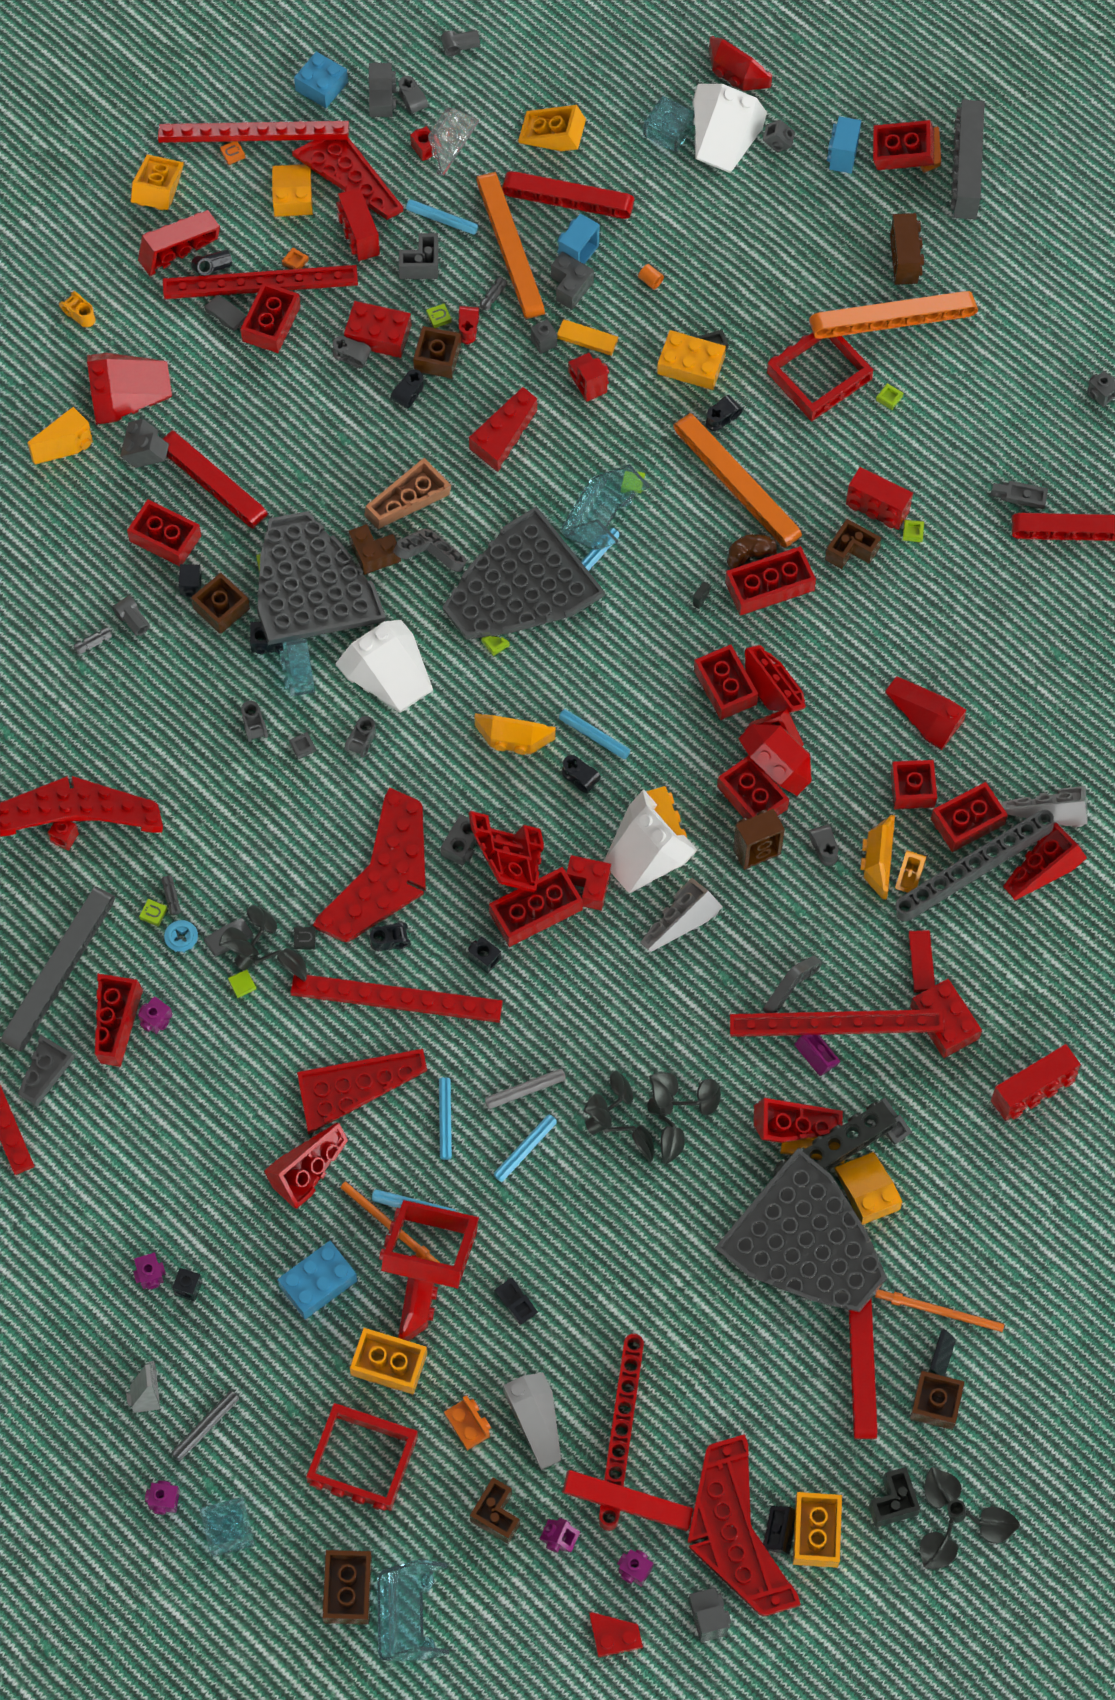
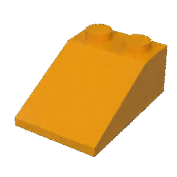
M577 105L526 111L518 142L557 151L577 150L586 118Z
M147 154L132 182L131 202L140 206L155 207L158 210H169L175 196L184 162Z
M305 164L272 166L274 217L313 215L311 168Z
M72 407L28 441L27 444L32 462L39 464L78 454L82 450L87 449L93 442L89 422Z
M874 1152L834 1168L862 1225L901 1209L903 1201L892 1179Z

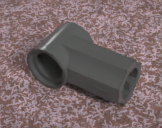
M477 30L463 33L446 31L441 35L444 53L447 56H455L461 50L480 47Z
M130 595L112 606L116 616L128 625L135 636L143 635L150 628V624L141 614L136 602Z

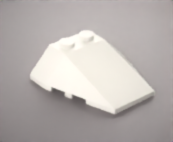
M698 84L692 102L695 114L693 119L696 133L694 136L695 159L731 173L763 129L767 111L756 97L727 85Z
M402 620L384 621L351 643L336 662V666L347 680L358 684L363 690L374 694L380 701L400 713L433 691L414 635Z
M642 790L629 805L604 859V862L611 863V873L628 893H632L653 880L668 874V872L683 866L697 851L685 835H676L654 810L657 804L645 790Z

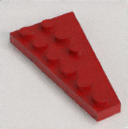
M350 138L348 140H313L292 151L293 157L343 191L360 187L367 206L386 220L403 212L401 203Z
M423 1049L297 1072L308 1135L427 1072Z

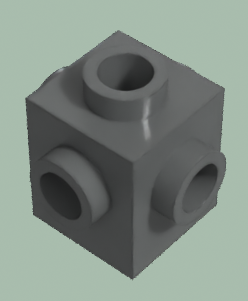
M780 119L766 124L763 141L776 152H780L792 147L795 131Z
M1105 371L1099 375H1093L1089 380L1087 389L1089 396L1102 407L1115 399V378L1112 375H1108Z

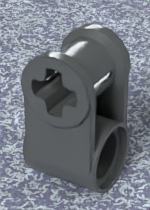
M403 76L399 80V95L409 114L427 108L428 101L426 96L420 90L415 79L411 76Z
M338 336L333 340V356L335 359L351 364L356 368L364 367L371 352V348L367 344L354 341L345 336Z
M252 700L244 702L241 712L248 742H252V739L260 737L268 738L267 728L258 703ZM250 710H253V711L256 712V713L253 714V715H247V714H246V713H247L248 711H250Z
M362 716L358 719L352 733L347 738L344 747L345 751L351 750L360 754L362 758L366 756L376 735L373 718ZM364 726L371 727L368 731L362 730Z
M826 824L809 830L811 843L817 852L820 862L825 866L834 865L838 860L839 849L830 825Z

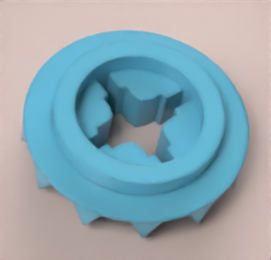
M178 920L166 928L164 939L168 948L175 952L182 951L185 953L186 950L192 949L195 943H197L198 932L192 923ZM176 931L181 935L186 934V942L181 939L176 941L178 939Z

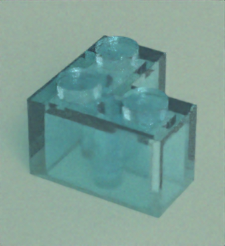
M307 639L282 642L283 650L279 651L282 671H287L288 676L284 678L285 689H290L291 697L315 693Z

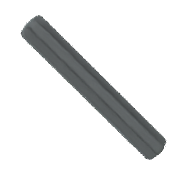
M232 1390L229 1391L171 1452L172 1456L176 1460L181 1461L239 1400L238 1395Z

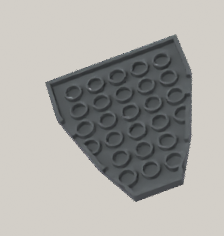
M536 506L503 526L494 541L491 540L485 552L479 554L464 572L459 585L453 589L451 597L443 605V611L466 640L513 633L572 617L604 597L605 591Z
M308 511L269 518L260 555L257 613L268 645L382 623L386 620L373 582L366 579L363 575V570L354 564L352 556L339 540L324 531V526L320 522L315 521Z
M799 1148L715 1247L716 1250L753 1279L813 1302L860 1312L888 1279L867 1231L833 1176Z

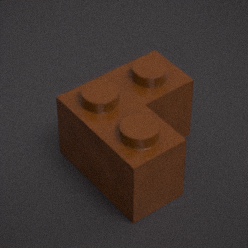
M846 519L826 548L825 560L840 569H843L851 555L870 564L880 549L881 537Z
M367 524L348 531L350 545L364 575L401 562V558L394 553L397 541L393 534L374 540Z
M492 1478L470 1514V1522L507 1544L510 1543L520 1526V1519L504 1510L512 1496V1488Z

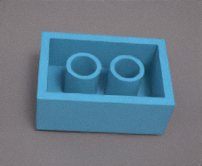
M329 1241L277 1280L281 1290L304 1320H306L356 1283L357 1274L334 1244Z

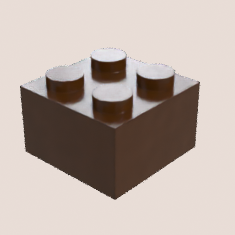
M422 326L413 358L414 369L419 370L421 373L452 379L461 348V333Z
M221 572L191 597L193 609L219 634L223 633L250 610L248 597Z
M921 1371L910 1420L953 1430L957 1420L965 1381Z

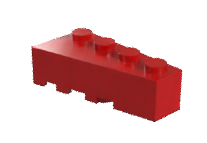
M522 387L469 436V449L495 471L499 472L504 460L508 458L511 449L518 442L523 430L527 428L537 412V398Z

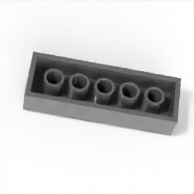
M962 100L961 107H957L954 122L953 146H955V149L953 150L954 166L952 168L953 182L950 210H954L953 218L977 219L981 199L985 101Z

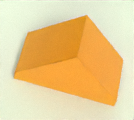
M906 850L895 889L908 893L918 887L927 856Z

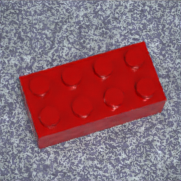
M799 546L726 571L725 584L741 616L815 591L816 578L802 547Z
M563 867L539 878L535 892L517 889L489 903V914L509 947L583 910V900Z
M1067 1044L997 1085L991 1102L1005 1121L1010 1118L1014 1120L1023 1114L1022 1111L1026 1108L1033 1109L1040 1104L1041 1099L1054 1096L1059 1088L1063 1086L1067 1088L1076 1081L1075 1078L1078 1075L1081 1064Z

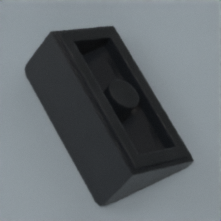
M945 1329L940 1332L928 1371L929 1373L941 1376L946 1375L956 1342L955 1338Z
M771 1506L763 1544L767 1551L790 1554L795 1523V1510L793 1508Z

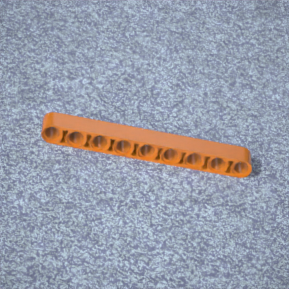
M496 172L476 176L482 200L524 318L529 319L545 315L541 296Z
M963 291L819 312L813 314L809 318V322L815 338L823 339L971 317L978 312V307L972 292Z
M689 413L674 423L673 427L678 436L782 547L787 548L802 537L799 527L693 414Z

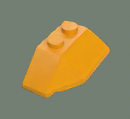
M475 713L474 716L475 727L489 746L498 751L509 750L520 755L532 754L554 741L556 737V727L495 715Z
M890 815L868 832L867 839H863L862 851H866L865 858H861L860 870H864L863 878L882 899H887L895 815Z

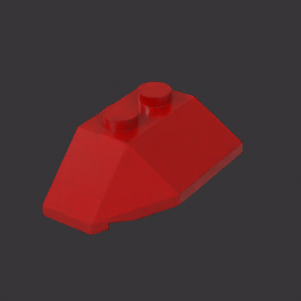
M710 37L709 54L712 71L718 77L727 80L733 87H737L742 91L771 87L772 74L766 71L755 59L722 38Z
M761 645L746 648L745 670L757 690L759 698L768 710L781 711L787 708L789 713L805 709L804 693L783 664L771 653L765 651Z
M752 724L738 738L750 758L779 786L798 796L812 782L810 753L781 725Z
M408 1277L398 1338L410 1341L428 1328L429 1321H433L435 1308H431L432 1300H436L438 1294V1287H435V1283Z

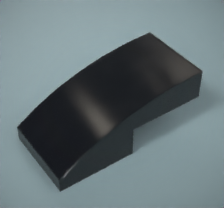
M510 1278L493 1290L519 1325L538 1313L527 1295H524L513 1278Z

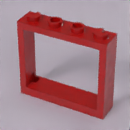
M813 332L808 336L804 335L798 343L788 346L782 354L774 356L768 361L767 374L811 422L872 380V367L843 336L830 337L829 340L856 367L858 372L813 403L780 368L822 339L815 338Z
M403 1200L401 1208H396L394 1216L396 1221L391 1222L389 1234L391 1235H386L384 1243L386 1249L382 1248L379 1259L383 1260L381 1271L458 1289L477 1234L479 1217ZM407 1220L464 1233L454 1266L393 1252L404 1221Z
M334 1403L307 1473V1483H310L309 1486L315 1487L317 1490H322V1488L331 1490L330 1493L337 1497L345 1495L351 1497V1500L355 1503L364 1505L366 1502L372 1504L376 1510L385 1511L387 1509L391 1511L414 1450L418 1431ZM337 1418L406 1441L387 1497L316 1474Z

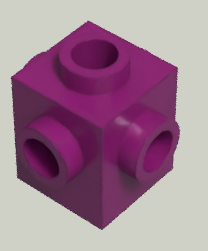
M155 996L148 1004L142 1005L138 1014L140 1026L147 1032L151 1030L155 1034L160 1030H164L170 1022L169 1019L173 1016L171 1008Z
M155 1252L134 1258L137 1270H134L133 1274L136 1283L141 1282L143 1289H155L161 1283H164L162 1276L166 1275L163 1262L158 1263Z
M160 1480L157 1483H151V1488L147 1489L145 1494V1502L148 1503L149 1509L159 1515H165L166 1512L176 1513L180 1494L179 1487L171 1485L168 1481Z
M548 1519L540 1540L546 1543V1548L558 1553L559 1550L572 1552L580 1531L572 1527L571 1523L565 1519Z
M630 1549L628 1554L623 1553L617 1563L620 1566L618 1573L621 1574L620 1577L627 1583L632 1584L634 1582L642 1587L652 1571L654 1563L648 1560V1556L642 1551Z

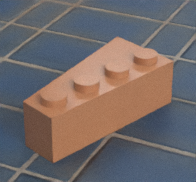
M423 458L367 504L364 516L377 529H380L450 495L451 484Z

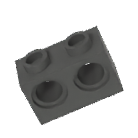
M462 814L459 815L441 846V856L461 866L465 864L466 860H471L474 854L473 848L477 843L473 833L470 835L464 834L466 830L472 831L469 817ZM462 847L463 850L457 852L454 850V848Z

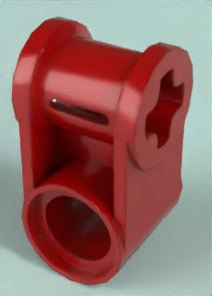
M459 306L458 322L461 342L463 344H471L476 340L479 307Z

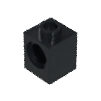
M180 564V595L192 597L201 589V566Z
M481 937L478 941L474 940L468 948L469 960L487 974L502 959L501 951L484 937ZM481 951H486L489 953L487 956L484 957L478 955V953Z
M180 1268L172 1287L174 1295L195 1302L203 1282L201 1274Z

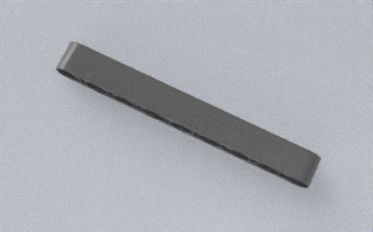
M1049 810L1038 811L900 897L896 902V915L898 919L904 922L912 920L1050 834L1054 828L1053 814ZM1047 820L1049 823L1043 825L1040 821ZM1024 831H1030L1032 834L1024 835L1022 833ZM1006 842H1013L1014 845H1013V846H1007V845H1005V843H1006ZM994 852L997 856L990 857L987 854ZM973 863H977L980 866L977 868H973L970 865ZM955 874L962 875V877L959 879H956L952 876ZM937 885L945 886L942 890H938L935 887ZM919 896L928 897L924 901L918 899ZM905 906L910 908L909 911L905 912L900 909Z
M97 886L93 888L5 1029L1 1038L2 1043L20 1052L26 1047L115 901V895Z

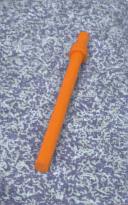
M346 1181L341 1185L340 1188L388 1230L390 1229L392 1221ZM401 1229L398 1238L411 1248L418 1258L439 1262L430 1254L429 1249L424 1245L420 1246Z
M878 1289L875 1294L876 1298L890 1301L893 1305H905L999 1332H1003L1005 1324L905 1297L899 1292L894 1291V1293Z

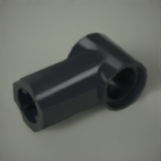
M227 249L205 256H196L192 259L191 268L194 272L201 275H209L211 272L232 266V257ZM204 261L205 267L204 269L200 270V263Z

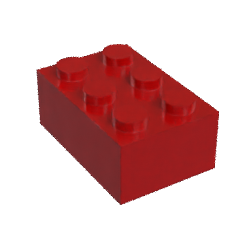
M931 120L873 125V161L877 170L934 165V128Z
M360 187L339 193L338 202H336L339 212L337 217L339 223L344 225L343 232L346 240H350L351 254L356 255L358 261L380 255L379 234Z
M263 282L240 329L242 341L279 353L301 307L300 295Z
M354 301L344 336L367 344L372 352L402 358L412 326L411 313Z
M859 467L848 486L846 505L852 510L866 514L871 519L883 522L889 528L899 530L910 512L913 492Z
M147 499L127 529L129 542L177 566L185 562L201 538L199 524Z
M731 644L694 660V672L720 720L757 705L758 692Z
M749 755L718 777L717 788L743 818L750 819L762 810L769 811L773 808L777 816H779L788 809L789 798Z
M984 782L934 808L931 821L951 852H954L1004 826L1008 814L987 782Z
M949 978L912 998L910 1005L912 1010L943 1009L944 1032H927L943 1059L980 1039L981 1027Z

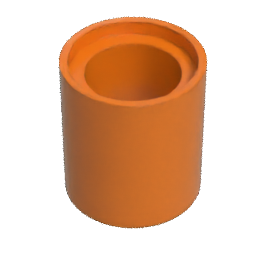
M646 264L639 272L638 278L654 290L662 283L664 275L650 264Z

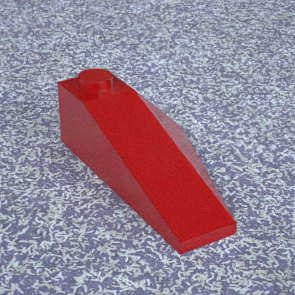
M898 676L895 677L885 690V693L892 702L909 718V722L915 725L921 732L920 735L940 750L944 749L965 720L967 712L965 708L944 696Z
M1055 822L1052 832L1038 840L1034 849L1027 852L1025 855L1026 860L1020 867L1014 870L1003 888L1014 900H1017L1073 871L1087 857L1079 845Z
M763 1098L754 1105L753 1126L760 1138L766 1141L785 1143L830 1134V1130L835 1126H843V1111L769 1098Z
M339 1123L333 1124L281 1156L264 1170L272 1188L293 1208L297 1209L314 1194L318 1181L325 1177L327 1174L325 1171L331 1161L336 1160L347 1143L348 1139Z

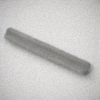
M558 1069L485 1098L486 1106L488 1109H492L565 1081V1073L562 1069Z

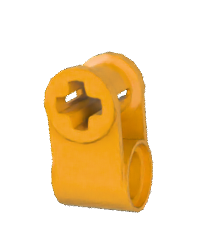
M73 291L67 300L59 303L61 310L82 327H91L95 323L96 319L92 305L76 291Z

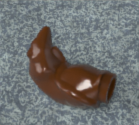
M750 534L737 539L728 550L727 563L730 570L743 565L749 557L764 558L777 554L775 539L771 540L770 536L762 534Z

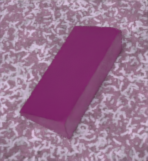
M802 1035L795 1043V1047L819 1076L824 1075L841 1062L820 1035Z

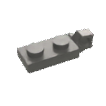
M1014 481L1004 482L1003 485L993 483L991 496L1001 498L1000 500L1040 509L1045 508L1048 493L1047 488Z

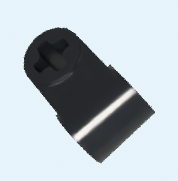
M417 369L408 371L401 382L394 388L390 398L406 409H409L424 388L423 374Z
M726 395L708 409L706 427L711 431L720 430L731 421L737 419L741 415L743 408L730 395Z
M569 755L563 760V777L583 793L588 794L601 779V775L597 770L587 765L577 756Z
M398 922L391 925L374 927L370 932L371 948L375 951L409 947L411 941L407 937V923ZM377 936H381L384 938V940L376 941L374 938Z

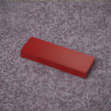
M930 930L909 931L914 992H924L935 986Z

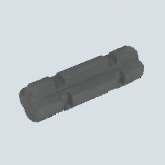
M502 277L496 279L495 284L485 294V298L480 301L481 309L485 311L490 309L491 303L495 302L501 290L507 285L505 279Z
M105 627L99 633L95 632L84 638L83 642L75 643L74 649L77 654H82L86 652L85 649L89 650L101 644L102 640L110 639L112 633L108 627Z
M171 875L164 876L161 880L170 915L180 914L181 909L173 877Z

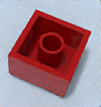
M934 760L893 761L890 774L894 809L935 808L937 788Z

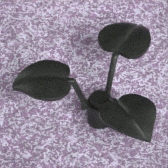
M251 905L247 909L249 920L257 927H260L258 934L251 944L247 941L246 935L237 928L230 927L222 934L219 946L229 948L239 954L234 961L240 969L248 970L253 963L257 966L260 962L278 955L277 959L282 966L303 981L307 979L304 960L291 949L285 948L283 952L277 950L258 959L259 952L253 946L264 930L273 934L277 929L275 918L265 909L256 905Z
M613 1071L610 1075V1084L615 1094L618 1095V1099L608 1107L600 1094L592 1095L583 1111L592 1116L586 1119V1128L592 1135L601 1131L605 1133L611 1131H633L632 1137L635 1144L649 1163H651L654 1156V1144L651 1135L643 1126L639 1125L637 1128L635 1126L610 1127L612 1120L609 1111L622 1102V1100L627 1105L633 1100V1091L627 1079L618 1071Z
M666 1072L655 1073L649 1076L653 1097L649 1099L647 1109L649 1113L659 1115V1119L664 1120L670 1125L666 1126L661 1134L663 1164H668L679 1156L685 1144L683 1130L675 1128V1123L665 1116L672 1113L673 1105H699L701 1114H712L717 1109L721 1098L720 1087L715 1080L705 1079L700 1083L697 1089L698 1101H674L673 1096L677 1094L679 1088L676 1076Z
M931 1467L925 1480L924 1491L926 1500L934 1508H942L947 1504L950 1520L945 1537L939 1532H931L921 1540L920 1555L923 1567L933 1570L941 1569L955 1560L958 1546L954 1541L948 1539L954 1522H962L966 1516L977 1525H982L980 1528L981 1536L987 1542L994 1544L1006 1541L1020 1527L1019 1521L1011 1513L998 1507L984 1509L981 1512L982 1521H979L969 1510H966L965 1504L958 1500L962 1490L959 1480L950 1473Z

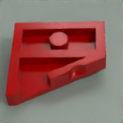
M594 1612L589 1613L598 1657L643 1648L638 1624Z

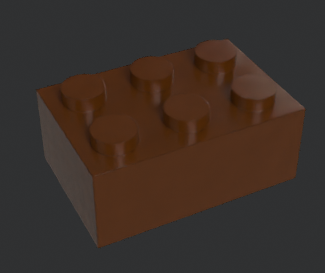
M916 213L893 214L890 244L895 285L918 284L919 276H922L924 254H921L920 249L923 247L922 237H919L921 222L917 221Z
M774 808L769 811L762 810L755 817L750 819L744 818L736 824L733 851L743 870L781 854L785 829Z
M326 1550L322 1617L324 1624L369 1625L372 1572L371 1551Z

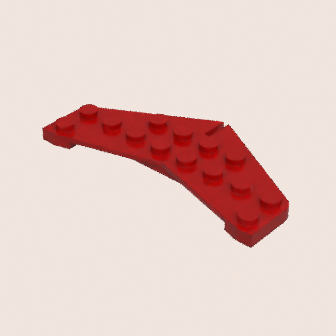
M68 776L0 803V836H10L16 834V830L60 821H105L138 826L144 832L162 833L163 831L159 806L153 800L74 776L71 779L72 788H70Z
M389 787L384 797L370 865L318 915L313 924L316 930L342 942H350L424 895V891L416 888L419 887L426 891L423 806L420 801Z
M743 1434L713 1443L707 1447L687 1543L708 1538L706 1541L690 1545L689 1549L755 1612L761 1616H769L798 1607L801 1603L797 1592L791 1583L788 1582L752 1528L749 1450L746 1436Z

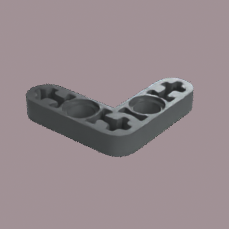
M421 529L398 540L394 547L395 555L402 559H409L427 550L449 569L456 572H461L467 562L461 553L429 529Z
M813 955L793 966L765 1004L763 1011L765 1013H777L796 985L813 976L823 962Z

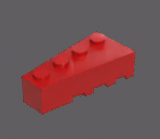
M207 210L196 213L186 219H180L173 224L164 225L152 232H146L141 238L138 261L148 275L152 276L156 274V269L161 266L165 269L171 265L170 261L177 257L183 259L192 249L197 251L217 240L220 225Z
M97 973L98 1002L96 1010L95 1055L101 1064L121 1067L143 989L136 979Z

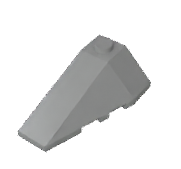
M1085 786L1058 789V794L1048 795L1046 792L1040 793V796H1037L1035 799L1022 797L1002 802V807L1008 815L1029 818L1040 810H1049L1054 816V823L1056 822L1058 825L1082 827L1084 824H1088Z
M691 878L674 895L675 901L670 908L666 907L663 910L664 916L661 921L653 924L640 943L652 952L708 922L718 914L723 906L706 888Z
M149 1361L131 1383L130 1393H126L128 1407L132 1406L134 1413L160 1409L157 1371L154 1361Z
M544 1373L525 1375L504 1384L503 1393L540 1469L543 1470L560 1462L561 1454L553 1392Z

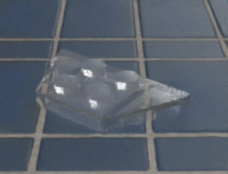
M449 107L445 109L428 135L430 145L432 146L433 159L438 161L439 169L436 170L438 176L445 175L479 123L478 119Z

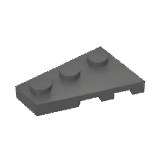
M41 1034L38 1039L39 1044L36 1052L34 1051L31 1058L32 1063L29 1070L26 1071L18 1092L20 1098L36 1108L75 1059L71 1052Z

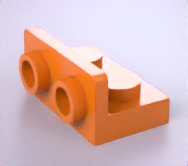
M466 1395L461 1402L444 1411V1415L468 1451L490 1437L489 1429H491V1426L485 1417L481 1419L477 1412L479 1407L475 1400H469Z

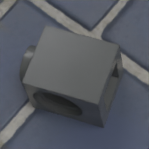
M548 319L531 327V341L540 354L557 346V332Z

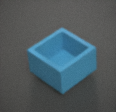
M316 51L294 77L295 91L327 108L347 85V69Z
M839 116L837 124H833L827 162H830L829 170L852 174L859 142L861 120Z
M579 214L576 219L570 222L568 230L559 236V249L557 253L564 252L585 264L599 247L600 224Z

